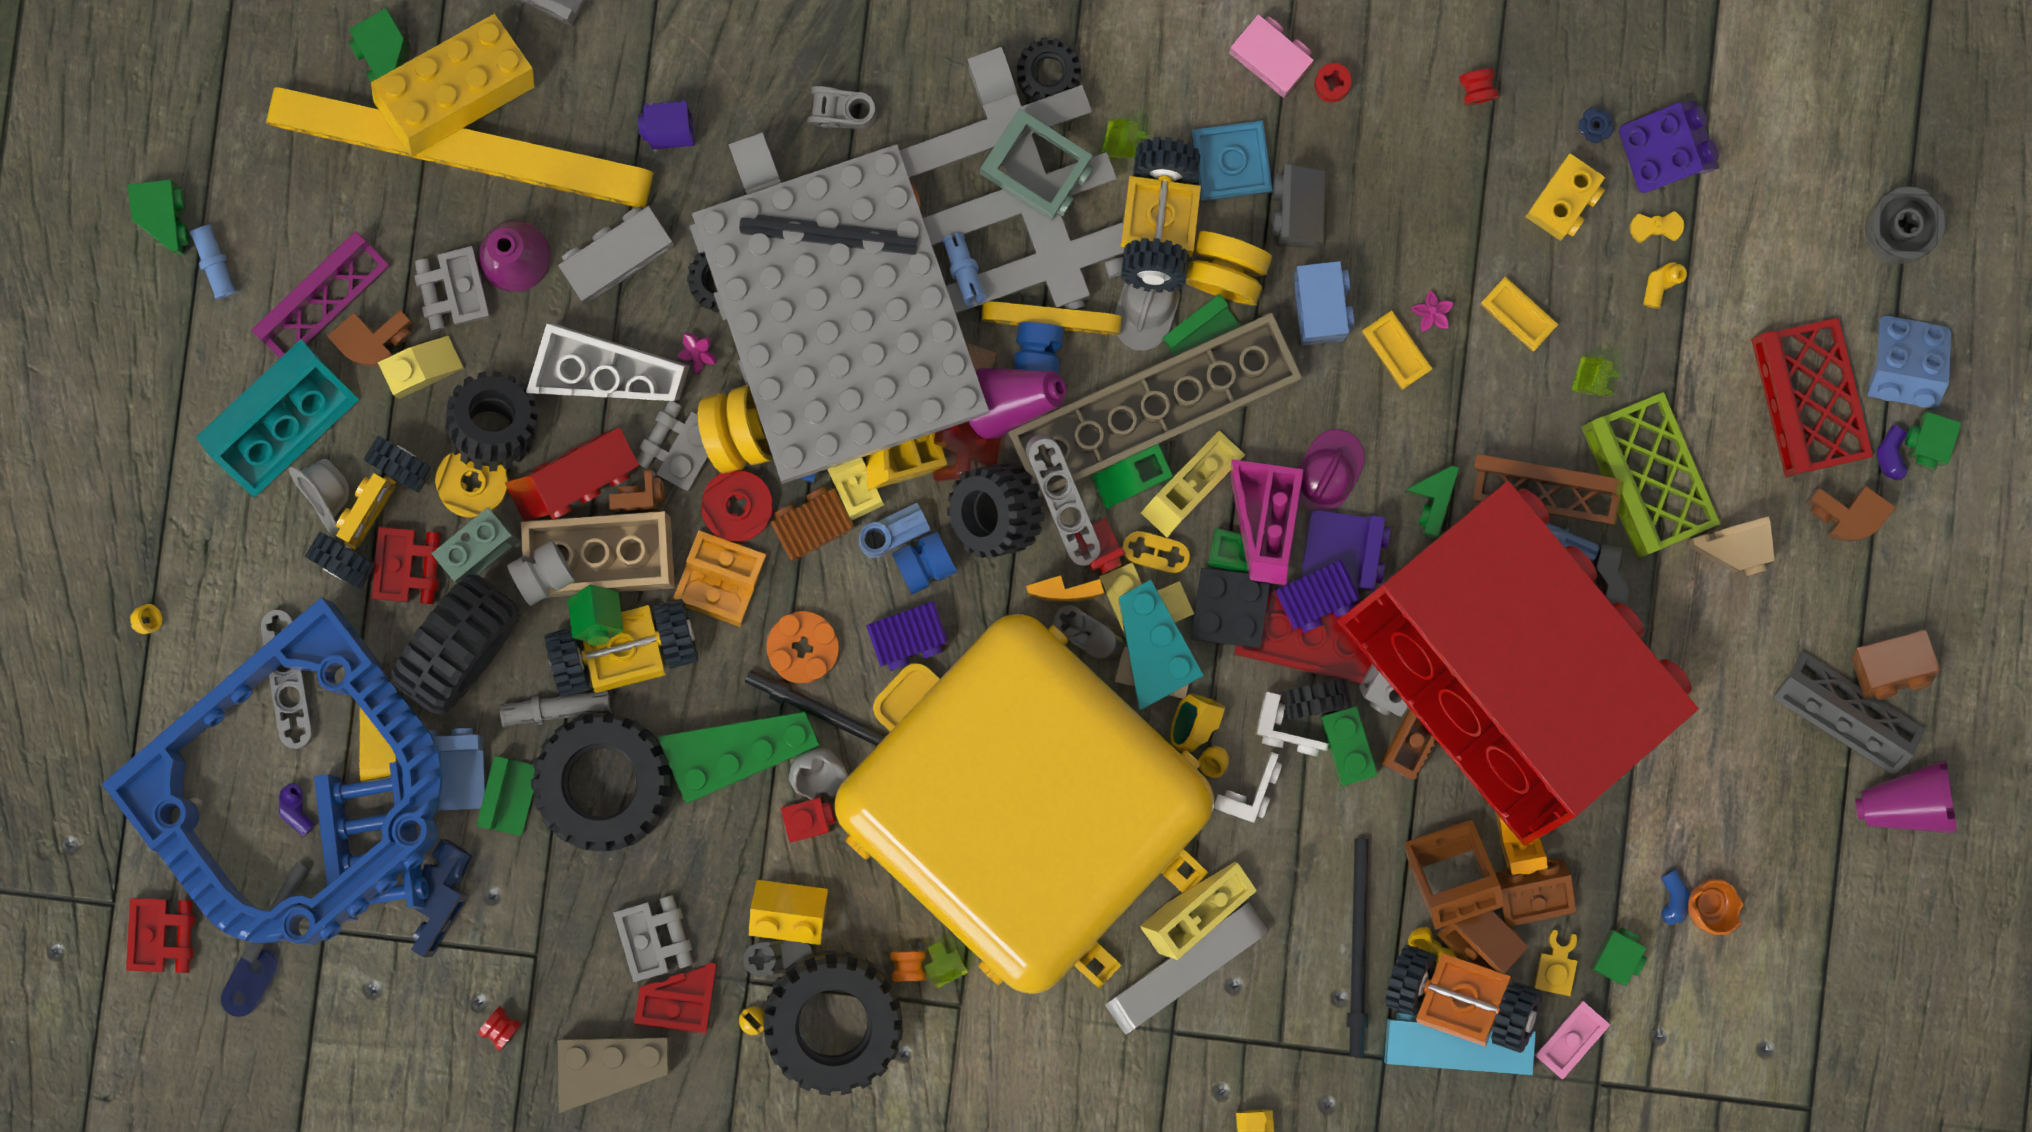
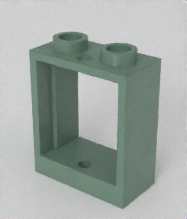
M1019 108L981 166L979 174L1050 220H1053L1056 213L1063 216L1071 205L1074 197L1069 195L1075 184L1078 183L1083 186L1093 171L1094 167L1089 165L1093 155ZM1026 127L1078 160L1051 203L999 170Z
M488 507L431 554L452 580L458 583L468 574H482L520 543L521 540L501 515ZM468 533L469 536L462 540V535Z

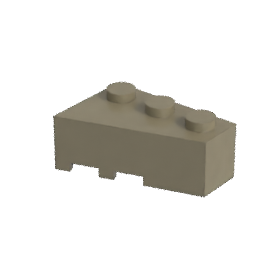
M671 1036L559 1039V1113L670 1074Z

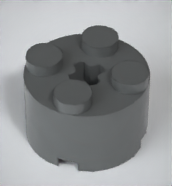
M1901 187L1886 194L1872 206L1865 222V235L1873 254L1894 264H1908L1924 257L1937 246L1945 231V215L1940 204H1937L1928 192L1916 187ZM1903 219L1906 225H1911V229L1906 233L1898 224Z

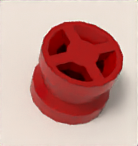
M1338 63L1324 65L1317 73L1314 82V89L1318 97L1329 103L1339 102L1345 98L1351 87L1352 79L1350 72L1346 67Z
M1494 69L1476 70L1458 77L1460 85L1465 88L1466 94L1463 100L1466 106L1490 102L1500 97L1499 91L1494 88L1492 81L1495 77Z
M499 1006L482 1025L477 1034L482 1038H489L494 1043V1048L501 1052L518 1032L522 1023L518 1019H510L506 1015V1010Z

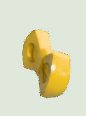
M1675 211L1663 217L1654 216L1652 218L1638 213L1631 220L1629 230L1632 237L1638 243H1643L1652 235L1658 236L1662 234L1672 241H1677L1684 231V221Z
M1429 927L1417 928L1409 936L1408 945L1436 955V967L1442 953L1457 958V955L1450 948L1442 947L1438 941L1433 940Z

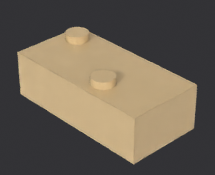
M665 511L521 522L523 556L534 557V549L553 540L564 556L575 578L573 583L558 591L550 588L546 598L573 596L590 584L618 592L675 588L671 517Z

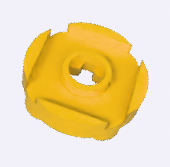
M450 453L442 460L437 469L435 484L439 497L447 509L461 517L475 518L488 507L492 510L500 507L508 492L505 482L509 481L507 469H504L503 465H499L497 471H489V466H482V470L474 469L473 462L470 461L466 465L460 461L461 453L457 455ZM473 472L479 473L478 480L482 482L481 487L474 488L472 492H467V485L463 483L464 476L471 477Z

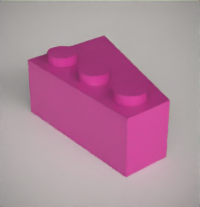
M1231 460L1230 480L1250 580L1286 585L1302 489L1303 469Z

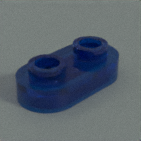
M262 949L257 960L262 964V970L258 974L252 972L250 968L251 962L242 957L240 958L221 994L222 1007L228 1014L242 1017L251 1014L257 1008L277 970L276 959L270 951ZM236 992H241L245 997V1001L241 1006L236 1005L233 1001V996Z

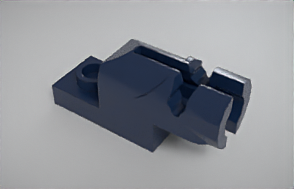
M442 838L432 853L433 857L437 859L439 867L434 864H425L422 870V877L426 879L429 890L428 898L424 899L425 908L415 909L430 918L428 922L424 921L420 924L413 936V940L416 942L411 950L421 957H433L470 896L455 887L456 883L461 884L467 866L473 856L457 844Z

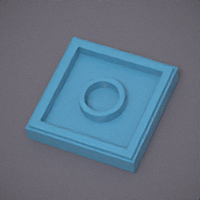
M1263 120L1192 130L1194 148H1198L1199 154H1201L1198 183L1201 186V202L1272 193Z

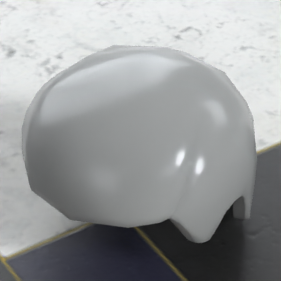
M814 748L800 754L792 762L789 781L797 794L807 796L810 800H813L815 795L819 793H824L832 798L836 796L840 785L849 775L842 761L834 752L827 748Z

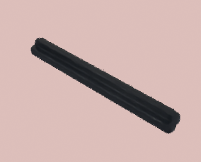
M758 215L755 219L741 218L739 224L740 233L745 235L762 233L769 238L784 239L783 231L804 233L802 242L827 245L841 243L847 247L864 249L863 241L884 243L882 249L884 252L909 255L916 254L918 247V236L916 239L899 237L897 231L840 224L835 229L819 227L815 221ZM789 222H798L800 224H792Z

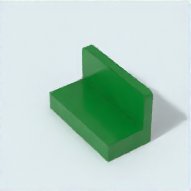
M1219 294L1163 336L1161 340L1175 357L1241 327V325L1228 310L1227 302Z
M494 755L476 826L517 836L523 835L534 790L531 789V779L534 778L535 768H533L532 764Z

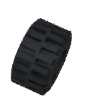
M493 371V376H486V372H480L477 379L474 380L469 376L464 379L463 386L458 384L454 388L453 396L449 397L447 403L445 429L447 443H451V451L454 455L461 453L460 461L466 465L470 461L473 462L474 469L482 470V466H489V471H497L499 465H503L504 469L511 468L513 460L519 463L524 459L525 452H530L533 440H535L538 409L535 407L533 394L526 393L527 386L523 382L517 385L515 384V377L508 375L507 379L502 378L501 372ZM493 411L507 417L511 425L501 431L490 432L477 427L471 419L479 413Z
M1001 463L970 469V471L960 475V480H955L952 488L954 492L949 493L948 501L951 504L947 508V516H951L952 521L949 523L951 531L955 530L957 542L959 544L964 543V550L968 553L974 552L975 556L979 558H992L1025 550L1026 546H1031L1036 541L1035 536L1040 535L1042 527L1039 523L1044 521L1045 513L1041 512V506L1044 505L1043 498H1039L1038 492L1040 489L1037 483H1031L1032 476L1028 472L1022 473V467L1018 465L1011 466L1010 463ZM993 502H995L997 507L998 520L994 513Z

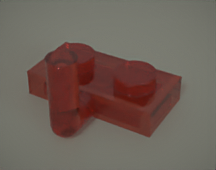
M969 421L935 432L933 443L957 453L956 465L941 467L933 471V478L937 482L960 479L962 473L969 471L971 460L985 466L996 465L1001 437L985 439L975 432Z

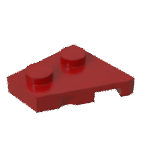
M710 963L704 965L705 967L685 974L680 973L669 977L667 980L639 987L634 1024L707 1035L717 965Z

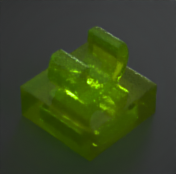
M1128 119L1109 120L1101 154L1107 152L1108 156L1113 159L1135 158L1136 139H1146L1147 134L1144 131L1138 130L1140 123Z
M1581 356L1571 390L1582 395L1613 396L1614 391L1607 389L1610 377L1618 378L1619 373L1612 369L1614 363L1604 358Z
M941 941L928 947L934 962L924 967L936 989L969 973L957 950L947 954Z

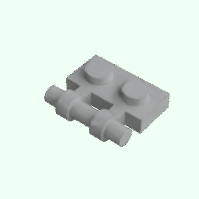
M473 246L438 254L441 269L431 271L428 258L414 262L417 275L414 276L416 286L421 287L425 304L422 307L424 318L429 320L431 331L445 329L442 315L450 312L456 326L491 317ZM444 281L448 300L439 302L435 284Z
M669 401L664 411H659L655 418L657 424L648 440L643 439L639 447L641 452L636 460L645 469H648L654 457L662 461L663 463L657 475L689 493L709 457L702 443L698 426V415L691 412L685 424L676 420L682 406ZM671 429L679 435L670 451L667 452L660 448Z
M673 895L659 899L663 913L653 916L649 902L613 913L633 982L669 972L666 957L676 955L679 968L693 965L690 950H693L690 939L686 940L680 920L684 918L681 908L677 909ZM667 924L672 945L662 947L656 927Z

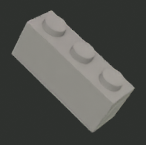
M640 206L632 209L622 217L624 221L622 224L614 229L610 226L603 228L592 237L593 243L584 249L577 246L562 256L564 262L558 266L584 305H587L675 247L649 206L643 210Z

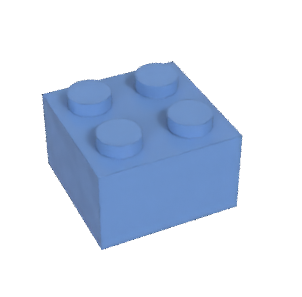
M1341 261L1297 266L1293 274L1301 346L1344 341L1349 332L1352 331V327H1354L1353 308L1345 304V296L1350 291L1348 270L1341 269Z

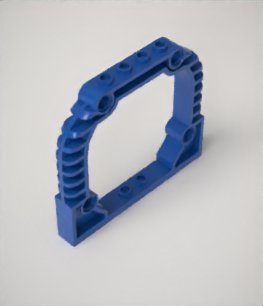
M322 597L102 783L152 851L158 852L206 918L224 933L243 941L275 943L288 940L297 944L315 945L322 940L328 941L342 930L340 925L350 916L352 918L359 916L370 906L368 901L376 894H384L393 888L397 883L396 878L406 869L407 871L413 870L425 860L424 854L434 846L438 838V828L432 819L436 816L441 803L440 796L444 780L439 748L428 728L384 673L382 664L335 603ZM282 664L284 667L293 670L317 672V679L323 688L341 695H351L391 746L402 768L404 796L385 816L381 827L382 840L314 898L306 896L289 897L271 911L255 907L238 892L194 832V828L199 820V811L192 801L184 799L183 785L187 763L179 754V751L207 727L212 728L218 725L226 717L225 712L234 704L239 705L249 699L253 694L252 689ZM344 667L346 672L345 678L337 684L335 681L336 671ZM178 806L180 809V817L178 821L173 824L171 821V813L173 809ZM418 823L421 827L420 836L417 840L411 841L410 829L414 824ZM307 917L309 929L306 934L301 935L299 924L303 918Z

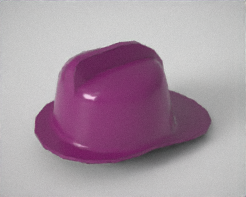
M1340 429L1327 430L1318 435L1308 448L1298 469H1303L1300 502L1308 509L1332 511L1344 503L1362 471L1365 458L1362 445L1350 432Z

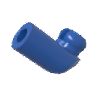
M1674 869L1661 877L1671 895L1669 906H1666L1661 911L1662 919L1669 925H1674L1677 922L1682 923L1687 918L1690 892L1677 869Z

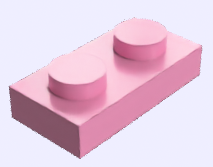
M1581 1000L1534 1056L1563 1080L1607 1030L1610 1024Z

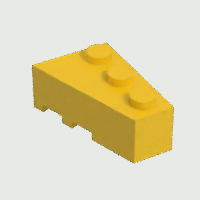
M937 432L867 455V491L925 476L947 465Z

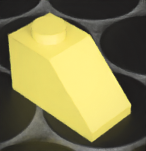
M449 336L412 346L378 362L392 394L398 399L464 369Z

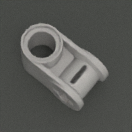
M822 86L811 88L814 100L812 116H809L807 119L808 124L824 128L840 127L867 130L876 123L878 110L872 98L867 94ZM859 103L870 106L869 114L863 119H855L851 116L853 107Z

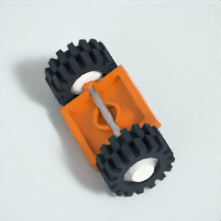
M1405 945V948L1401 950V954L1396 959V966H1393V974L1388 981L1389 987L1386 990L1387 996L1385 998L1386 1007L1412 1016L1417 1015L1416 1020L1419 1024L1485 1047L1493 1031L1491 1036L1493 1044L1519 1053L1525 1050V1046L1527 1047L1529 1043V1037L1533 1034L1534 1025L1536 1026L1537 1015L1540 1013L1542 990L1512 981L1511 976L1442 953L1436 967L1435 954Z

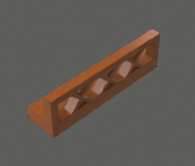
M1480 454L1476 455L1474 468L1478 471L1473 495L1474 501L1482 502L1489 496L1483 494L1487 474L1501 476L1505 483L1509 481L1508 478L1518 479L1519 481L1513 484L1515 489H1518L1528 481L1537 483L1543 492V495L1538 498L1542 502L1548 499L1552 506H1544L1551 515L1616 525L1624 484L1618 478ZM1543 484L1554 487L1547 491ZM1563 487L1572 489L1579 499L1567 509L1559 508L1551 497ZM1578 490L1590 493L1582 497ZM1597 494L1612 496L1608 516L1594 514L1586 502ZM1583 505L1587 512L1576 511V509Z

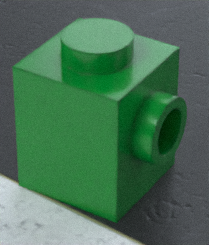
M1930 412L1921 414L1917 426L1912 425L1908 431L1905 445L1910 448L1907 456L1915 458L1916 465L1930 470H1936L1937 466L1948 465L1961 422Z
M590 584L567 599L572 638L587 641L590 645L597 646L608 643L612 637L623 631L618 591Z
M1621 927L1619 933L1609 930L1590 969L1627 987L1632 975L1638 976L1647 961V957L1643 955L1646 947L1638 943L1641 937Z

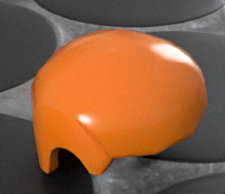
M1706 879L1692 890L1688 900V912L1693 924L1702 931L1712 935H1728L1742 924L1739 915L1744 903L1734 886L1723 879Z

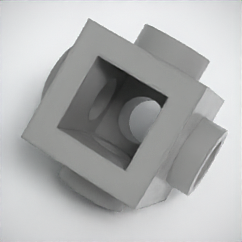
M1372 664L1359 685L1362 695L1371 701L1370 706L1378 712L1387 716L1392 712L1402 717L1405 710L1410 708Z

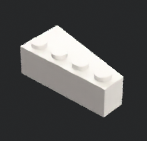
M551 323L546 324L526 393L677 401L680 400L690 366Z

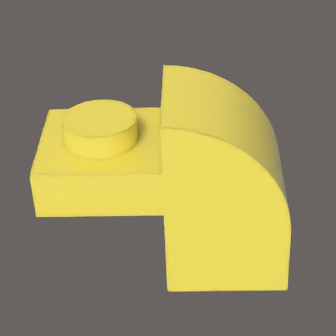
M862 457L827 469L851 520L884 506L877 489L867 491L866 465Z

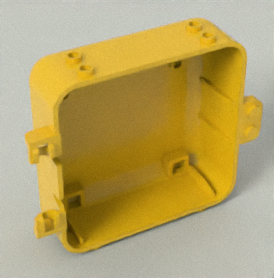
M1011 614L996 620L940 679L926 666L916 663L910 664L877 696L873 705L874 715L890 733L840 785L835 797V813L839 824L849 834L845 841L865 860L872 856L982 961L978 964V967L998 986L1004 981L1008 986L1022 993H1041L1055 986L1075 966L1100 989L1122 965L1097 941L1160 873L1182 893L1197 885L1208 874L1184 848L1210 820L1214 809V794L1208 780L1197 770L1202 764L1187 750L1180 754L1067 648L1065 644L1069 639L1058 628L1052 625L1047 629L1041 622L1031 616ZM1185 861L1195 870L1187 879L1177 871ZM1094 958L1104 966L1097 975L1086 967Z

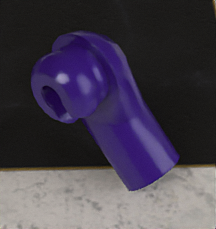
M1895 425L1890 427L1877 449L1876 456L1885 476L1893 480H1901L1906 476L1908 468L1904 464L1898 449L1908 433Z
M290 783L280 791L279 815L281 819L304 838L314 828L315 823L302 813V788L295 783Z

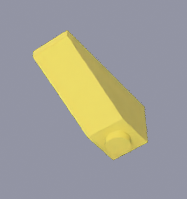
M1218 431L1160 490L1141 514L1162 534L1168 537L1231 471V460H1241L1245 454L1221 431Z
M1233 862L1167 902L1140 925V928L1159 954L1178 960L1257 890L1237 862Z

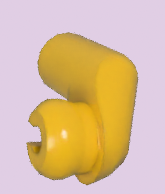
M1671 262L1652 271L1648 277L1643 306L1660 309L1664 291L1686 280V268L1681 264Z

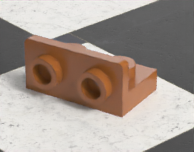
M644 470L645 492H643V489H639V486L618 487V494H609L610 509L616 514L660 511L659 503L665 502L664 481H661V478H658L652 470Z
M1547 859L1548 868L1537 870L1531 874L1512 875L1509 867L1495 873L1500 883L1504 907H1501L1503 922L1508 927L1577 913L1572 878L1564 859Z

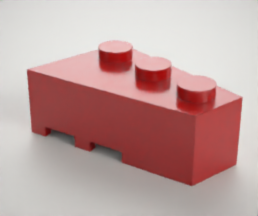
M619 427L605 431L566 451L565 454L547 464L544 462L536 466V470L523 477L513 478L505 482V485L524 521L550 515L552 519H556L572 510L569 505L572 502L580 499L582 503H585L601 494L599 488L609 483L611 487H614L631 478L628 472L638 467L639 464Z

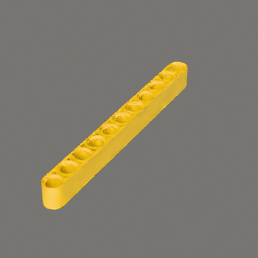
M274 87L266 119L267 124L286 130L411 157L379 109ZM464 128L412 156V158L628 206H640L641 208H646L654 172L631 165Z

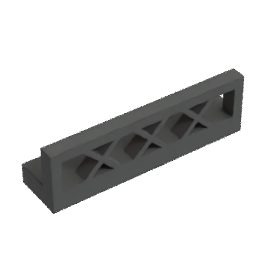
M1804 651L1797 657L1790 674L1779 686L1773 697L1894 776L1914 756L1925 728L1881 700H1877L1875 696L1864 699L1859 686ZM1805 667L1813 672L1817 680H1812L1801 673L1802 668ZM1833 688L1843 691L1848 700H1843L1837 696ZM1864 708H1869L1876 712L1879 720L1868 716ZM1895 727H1899L1912 735L1910 740L1908 741L1898 735Z

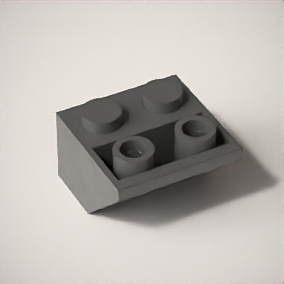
M1284 164L1281 174H1275V179L1273 180V201H1279V210H1274V215H1272L1271 236L1278 237V246L1321 248L1323 244L1325 171Z

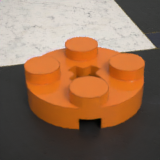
M800 611L783 616L773 626L767 639V655L771 666L781 677L790 682L808 684L823 678L833 669L839 655V641L834 629L823 617L812 612ZM802 637L808 638V644L813 646L812 653H805L804 658L797 657L798 651L793 649L794 642H800Z

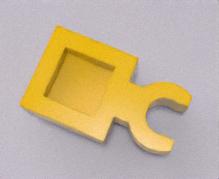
M1552 929L1548 936V943L1552 948L1551 955L1540 953L1533 988L1570 996L1578 961L1567 958L1568 953L1576 947L1577 935L1570 933L1567 945L1560 946L1556 941L1558 931Z

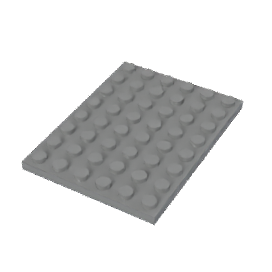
M897 144L692 213L782 484L989 414ZM758 215L815 221L819 227L835 229L840 224L897 231L899 237L916 239L918 236V247L916 254L909 255L882 251L884 243L863 241L864 249L847 247L841 243L827 245L802 242L804 233L783 231L784 239L769 238L762 233L745 235L740 233L739 224L741 218L755 219ZM789 222L792 224H800L798 222Z

